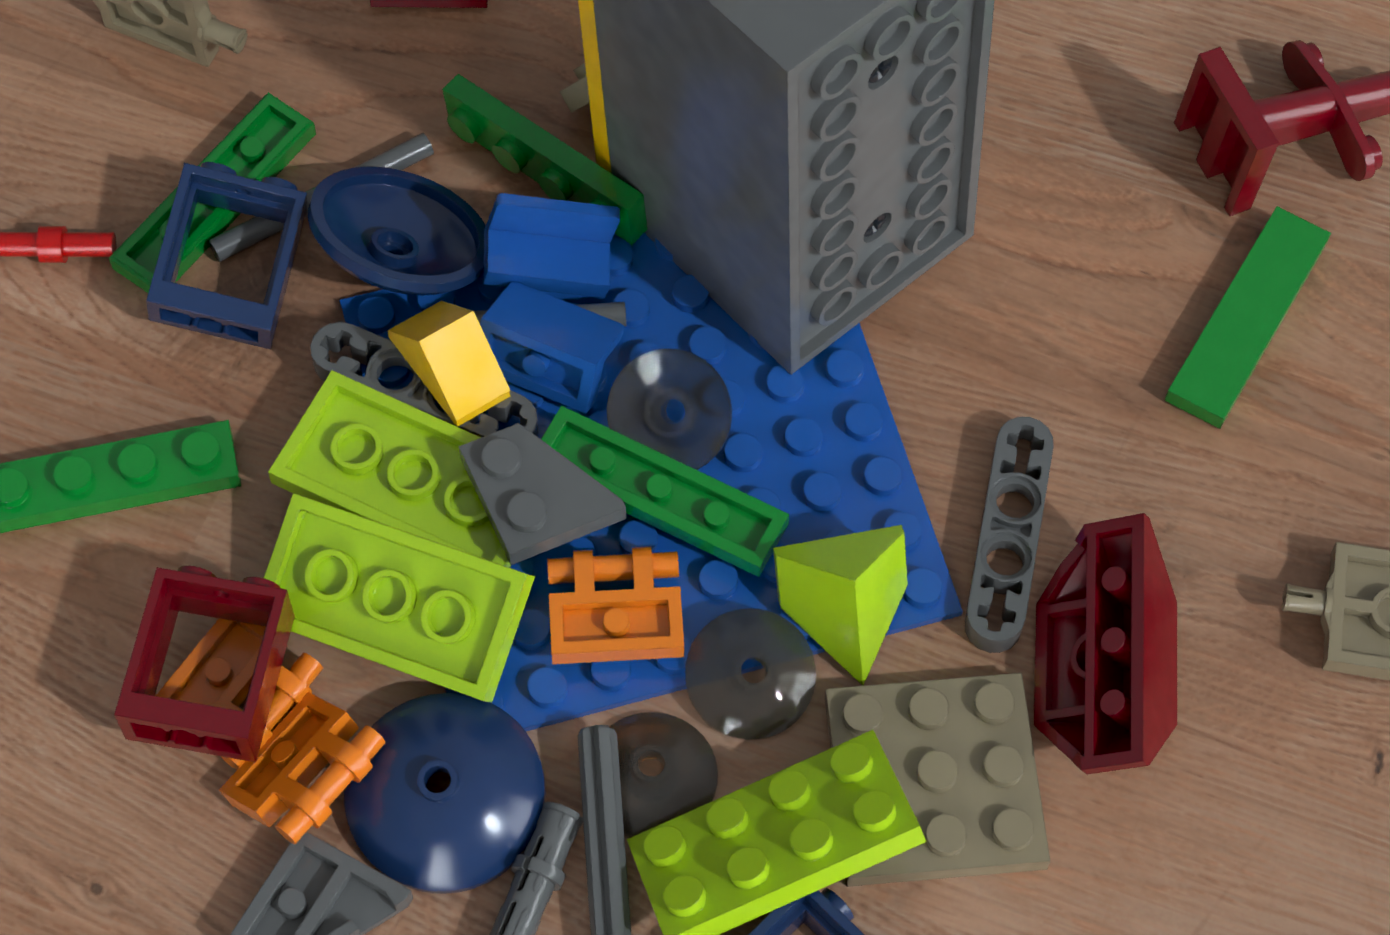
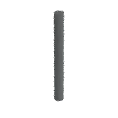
M421 133L355 167H385L403 170L433 155L434 151L427 136ZM317 186L305 191L307 192L305 219L308 218L309 204ZM255 216L208 240V243L216 259L221 262L282 231L284 223Z

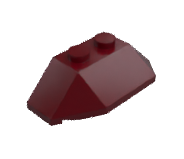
M1145 513L1084 524L1075 539L1078 544L1059 565L1036 603L1034 726L1087 775L1149 766L1177 726V600L1150 518Z

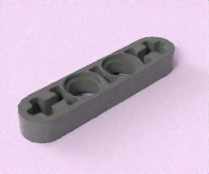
M344 322L330 323L320 328L313 336L310 345L315 372L324 382L331 370L456 426L446 413L436 407L434 396L391 340ZM344 345L350 347L352 358L341 356L336 363L330 362L329 350L340 352ZM360 363L367 366L364 377L362 376ZM391 366L406 367L414 374L410 384L398 390L387 389L378 380L381 373ZM511 390V397L488 409V415L481 413V415L479 414L458 426L482 438L499 431L498 421L507 423L512 416L520 418L522 426L537 437L539 434L535 407L530 400Z
M1016 417L1008 420L998 433L993 452L964 620L965 633L969 641L978 649L988 653H1001L1011 649L1018 642L1026 620L1054 448L1053 436L1049 428L1040 420L1031 417ZM1018 439L1031 441V453L1025 474L1013 473ZM1017 492L1023 494L1030 501L1032 511L1021 518H1012L999 510L996 500L1004 493ZM999 548L1012 550L1020 557L1022 569L1012 575L998 574L989 567L987 556ZM993 593L1006 594L1002 610V621L1004 623L1000 631L987 629L988 621L985 619L990 611Z

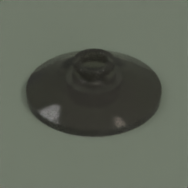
M658 349L638 356L618 374L608 397L607 420L610 429L698 470L711 462L724 446L732 423V404L730 394L722 377L706 360L685 350ZM672 399L680 401L685 408L684 418L679 423L671 421L666 413L667 404Z
M738 609L718 616L699 632L687 655L685 684L693 707L709 726L732 738L759 740L785 731L803 715L814 693L816 666L808 642L791 622L778 614L762 609ZM753 659L763 665L765 669L763 681L750 683L743 678L741 667L745 661Z
M658 712L630 715L609 726V728L614 729L617 733L625 836L633 837L713 801L718 781L716 758L708 741L694 726L676 716ZM646 759H657L663 764L664 769L656 776H647L640 771L639 766Z

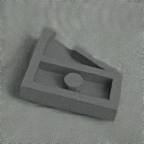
M519 423L459 446L460 459L510 565L626 519V506L621 498Z
M306 832L295 845L289 844L230 935H365L406 909L412 902L413 895L412 891Z

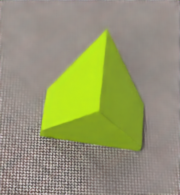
M902 525L773 548L778 602L781 609L862 686L867 679L908 586L905 535Z

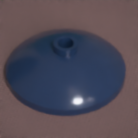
M355 167L338 171L326 177L317 185L312 194L308 208V222L315 239L337 265L368 284L401 294L437 295L465 287L474 282L483 272L484 229L486 226L484 221L460 196L430 179L392 168Z
M439 693L409 700L384 714L371 726L384 738L386 743L370 760L373 768L359 783L352 780L344 789V807L346 819L356 844L365 857L382 874L405 887L417 891L440 894L458 893L477 888L496 879L512 867L517 855L524 854L542 812L546 788L543 767L538 752L526 731L512 716L490 702L481 701L468 695ZM438 772L449 774L451 776V783L445 791L433 793L428 790L427 783L433 774Z

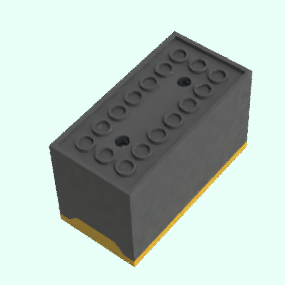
M578 0L596 164L644 195L648 227L644 233L654 243L656 238L673 255V262L687 275H693L709 292V297L749 335L751 334L758 341V344L792 375L974 235L995 0Z

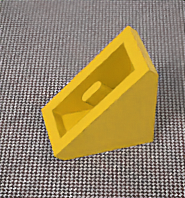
M440 301L388 330L390 340L457 427L511 397L510 388L473 310Z

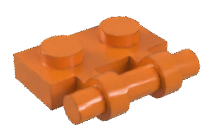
M651 546L632 547V554L593 556L592 549L573 550V557L547 558L549 584L575 583V592L549 593L552 665L684 657L680 586L654 588V579L679 577L678 551L652 553ZM633 580L634 589L595 591L594 582Z
M219 618L155 696L243 711L239 706L248 695L266 626ZM302 653L289 670L281 666L260 749L273 735L272 731L289 711L308 692L312 693L309 686L323 670V666L311 655ZM221 756L228 765L236 770L245 762V760Z
M308 692L272 731L273 735L259 750L257 761H245L219 791L233 807L269 828L284 812L289 810L275 828L285 839L295 845L311 826L318 829L333 813L329 806L352 780L359 783L373 768L370 760L386 742L376 730L368 725H365L350 743L347 742L359 729L357 724L346 711ZM328 763H330L329 767L320 775V777L311 785V787L307 788V786L320 773V771Z

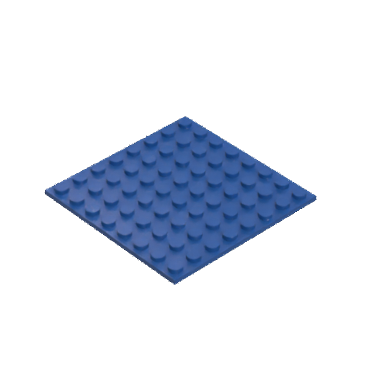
M645 233L633 245L614 234L610 242V288L605 298L541 291L574 305L625 302L626 326H624L622 339L604 361L596 401L586 414L507 382L511 391L521 394L530 400L535 407L538 421V438L541 439L562 405L788 513L789 525L776 547L902 525L905 535L908 586L886 636L962 616L961 604L860 323L790 375L758 344V341L751 334L749 335L709 297V292L693 275H687L673 262V255L656 238L654 243ZM482 272L469 285L443 294L408 295L382 289L341 299L340 304L345 323L355 325L390 340L388 337L389 329L440 301L473 311L488 310L507 287L483 284ZM360 363L362 376L364 377L367 366ZM391 366L381 373L378 381L387 389L398 390L408 386L413 380L414 374L406 367ZM436 400V407L442 412L446 413ZM488 410L484 411L483 414L488 415ZM512 416L507 423L498 421L499 430L517 423L520 424V418ZM626 513L625 520L511 565L510 568L533 575L535 579L495 696L490 703L507 712L525 731H530L826 651L781 609L778 602L774 552L760 577H757ZM651 546L652 553L678 551L679 577L654 579V588L677 586L681 588L684 657L552 665L549 593L575 592V583L549 584L547 558L573 557V550L592 549L593 556L632 554V547ZM633 580L594 582L595 591L634 589ZM444 687L445 693H459Z

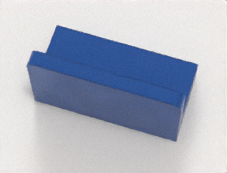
M507 193L498 194L484 229L483 284L507 287L511 282H519L539 291L605 298L610 288V242L620 223V208Z
M511 282L480 321V326L507 382L585 414L596 401L604 361L622 339L624 325L519 282Z

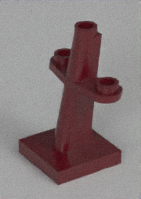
M1301 40L1291 41L1283 46L1282 61L1288 78L1299 90L1253 100L1221 47L1198 55L1174 124L1179 132L1192 127L1197 129L1203 139V143L1196 161L1207 179L1222 173L1232 188L1224 206L1230 217L1251 209L1278 146L1325 132H1330L1343 165L1351 178L1356 181L1372 178L1375 170L1380 169L1382 166V152L1374 137L1371 135L1365 136L1359 123L1390 114V70L1335 82L1324 68L1322 54L1314 43H1304Z

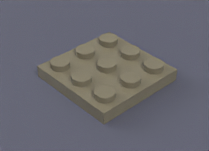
M1022 673L826 689L824 699L830 748L870 730H874L926 839V842L847 877V887L1048 869L1050 855Z

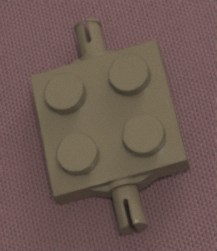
M93 0L100 10L104 27L205 67H209L219 51V46L239 54L247 41V30L218 20L210 12L208 0Z
M1336 542L1331 551L1329 581L1325 589H1313L1286 583L1282 596V611L1320 616V623L1325 634L1322 670L1390 681V550Z

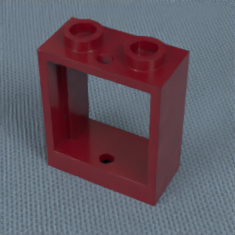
M181 566L178 568V571L157 567L114 713L125 739L256 762L295 617L288 591L281 589L275 582L260 577H246L240 582L217 578L212 572L196 566ZM179 611L266 626L243 711L155 696Z

